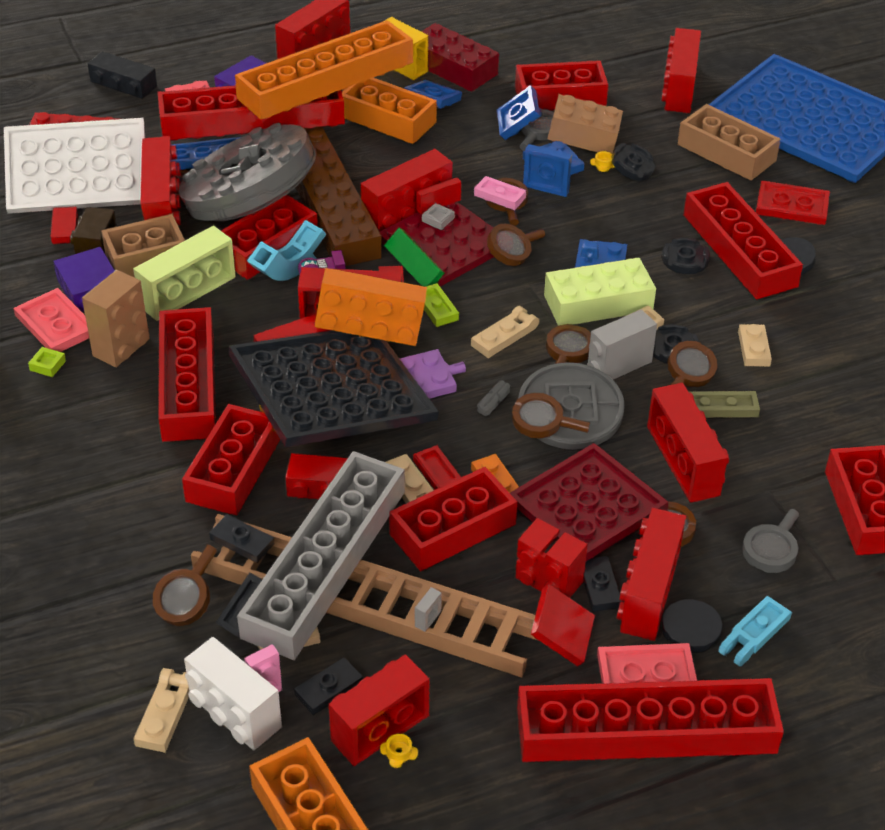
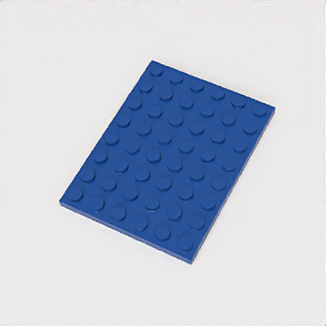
M776 54L770 56L708 104L780 138L779 149L786 151L788 154L804 159L808 163H813L828 172L844 177L848 181L856 183L885 157V100Z

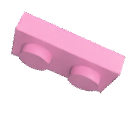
M485 176L474 188V196L516 210L526 198V190Z
M273 644L245 657V663L278 689V692L282 691L279 652Z

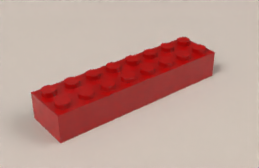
M236 85L158 92L162 137L170 136L171 141L185 138L199 139L207 136L221 137L230 134L244 135L255 128L261 127L265 129L275 123L298 125L308 129L345 124L344 99L341 90L264 119L257 117L237 99Z
M771 678L519 686L517 712L522 762L778 754L784 733Z

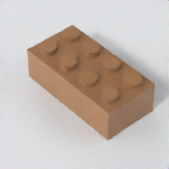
M705 104L681 122L678 145L741 175L743 178L753 180L776 162L780 138Z

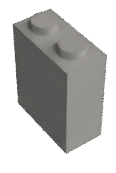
M641 309L592 330L587 365L604 372L613 380L651 363L657 323Z

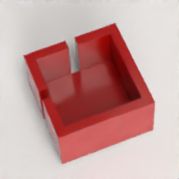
M537 518L518 539L517 557L519 559L516 562L515 578L541 592L542 588L550 584L571 598L583 583L588 544L564 532L552 548L545 553L546 548L560 533V529Z

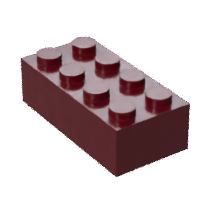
M437 23L421 31L428 35L429 72L470 92L498 75L499 52Z

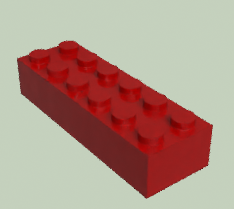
M728 182L686 194L685 218L756 300L799 287L803 264Z
M211 307L159 311V425L162 442L207 439L216 424L214 330Z

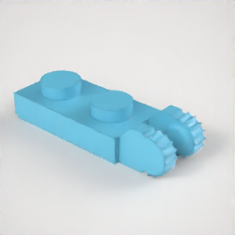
M766 596L732 629V633L722 642L718 652L725 656L734 649L737 642H740L744 647L736 654L734 663L738 666L744 665L753 652L756 653L790 620L792 612L769 596Z

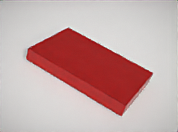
M761 181L756 214L825 225L830 191Z

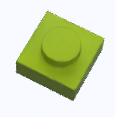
M41 347L29 361L30 371L53 377L66 362L65 353Z

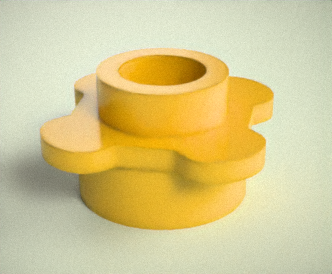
M607 151L598 152L595 158L590 160V164L596 166L601 172H606L611 167L615 168L612 163V154Z
M394 734L388 738L387 742L382 743L380 746V752L388 757L390 760L389 764L393 768H400L404 762L409 759L414 760L418 756V749L412 747L411 739L405 734Z

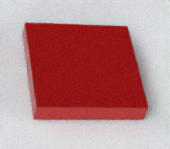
M548 584L542 588L530 635L576 666H579L585 661L595 615Z

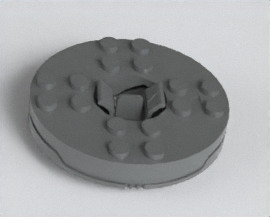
M275 123L265 129L258 127L250 131L248 135L238 138L219 148L206 158L196 161L193 164L194 168L183 175V180L179 186V195L190 215L195 219L227 221L240 218L269 206L292 191L311 169L316 159V151L306 130L301 126Z

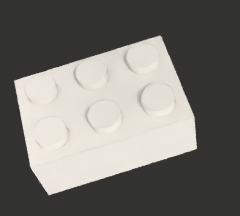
M214 637L210 638L184 659L186 667L185 677L188 681V696L198 708L203 707L207 710L216 724L227 727L237 742L240 744L245 743L252 750H255L282 728L278 689Z

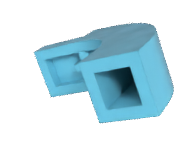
M305 220L293 238L283 248L275 250L261 241L247 262L274 280L285 281L299 275L298 264L305 258L316 259L313 252L326 236V233L321 228Z

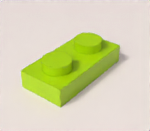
M438 283L426 286L424 311L434 325L439 327L458 321L459 312Z

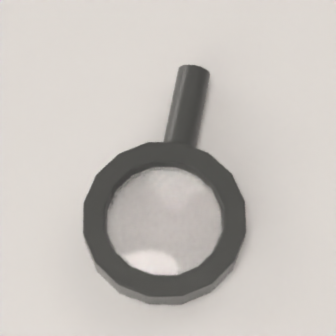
M541 109L542 116L534 122H529L521 129L522 133L527 136L520 144L521 150L525 151L527 145L532 144L535 140H548L554 112Z
M795 509L788 511L779 526L762 524L753 527L746 533L742 551L744 558L750 565L767 573H779L788 570L795 563L799 548L797 540L789 532L799 517V513Z

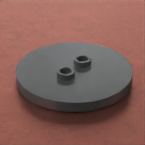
M568 362L548 365L531 374L523 383L519 392L518 399L530 393H545L554 397L560 403L563 409V416L590 422L588 433L560 427L558 432L550 437L537 438L557 448L577 450L584 449L593 443L599 445L611 438L622 423L624 398L620 388L607 374L588 365ZM530 405L520 412L521 419L532 426H545L555 419L553 411L543 405Z

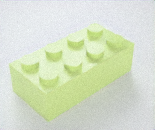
M212 226L133 268L134 277L141 280L146 313L158 321L159 311L180 309L235 278L232 239L215 226Z
M640 258L546 273L544 296L558 326L627 316L648 305L652 309L654 308L656 287Z

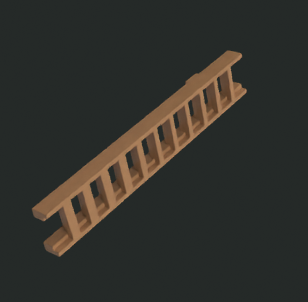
M217 514L215 517L216 523L213 528L222 520L223 515ZM248 524L274 537L275 544L267 552L269 554L279 557L292 539V537ZM224 546L221 548L218 557H213L204 573L240 585L249 573L254 574L261 580L266 576L265 573L256 571L262 559L258 563L248 559L244 566L231 563L230 560L235 552ZM192 552L193 567L202 554L201 552ZM364 560L359 561L348 578L349 580L362 583L352 602L336 597L326 612L522 677L526 670L527 659L504 652L513 632L537 640L530 635L535 619L533 614ZM373 587L388 592L379 611L363 606ZM432 587L442 592V612L434 628L429 627L424 632L415 627V607ZM399 596L414 600L405 619L390 614ZM456 614L471 619L462 638L447 633ZM484 623L495 626L498 630L491 647L475 642Z

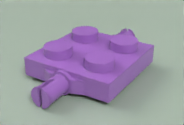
M438 349L400 358L429 399L456 392L457 384L452 375L466 372L463 361L448 365L443 360Z

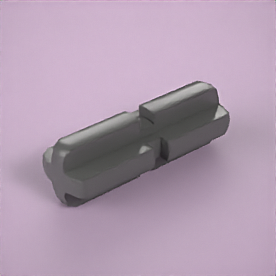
M500 380L477 404V412L488 416L498 406V403L509 394L510 384Z

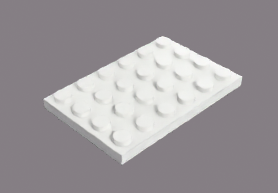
M133 118L4 127L7 213L51 211L53 208L77 207L79 209L140 204L142 139L145 138L144 119Z

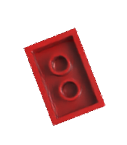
M406 654L396 661H390L382 670L371 677H365L357 686L346 693L337 695L329 703L331 742L353 766L357 765L378 751L381 744L387 742L390 736L405 733L429 716L430 679Z

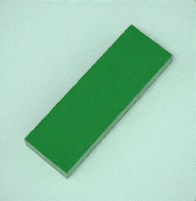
M400 227L384 245L424 287L436 284L445 274Z

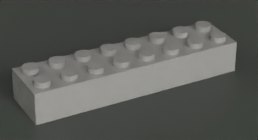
M355 451L351 453L237 615L240 639L262 648L273 644L279 655L292 660L296 659L388 519L389 511L396 507L405 493V469Z

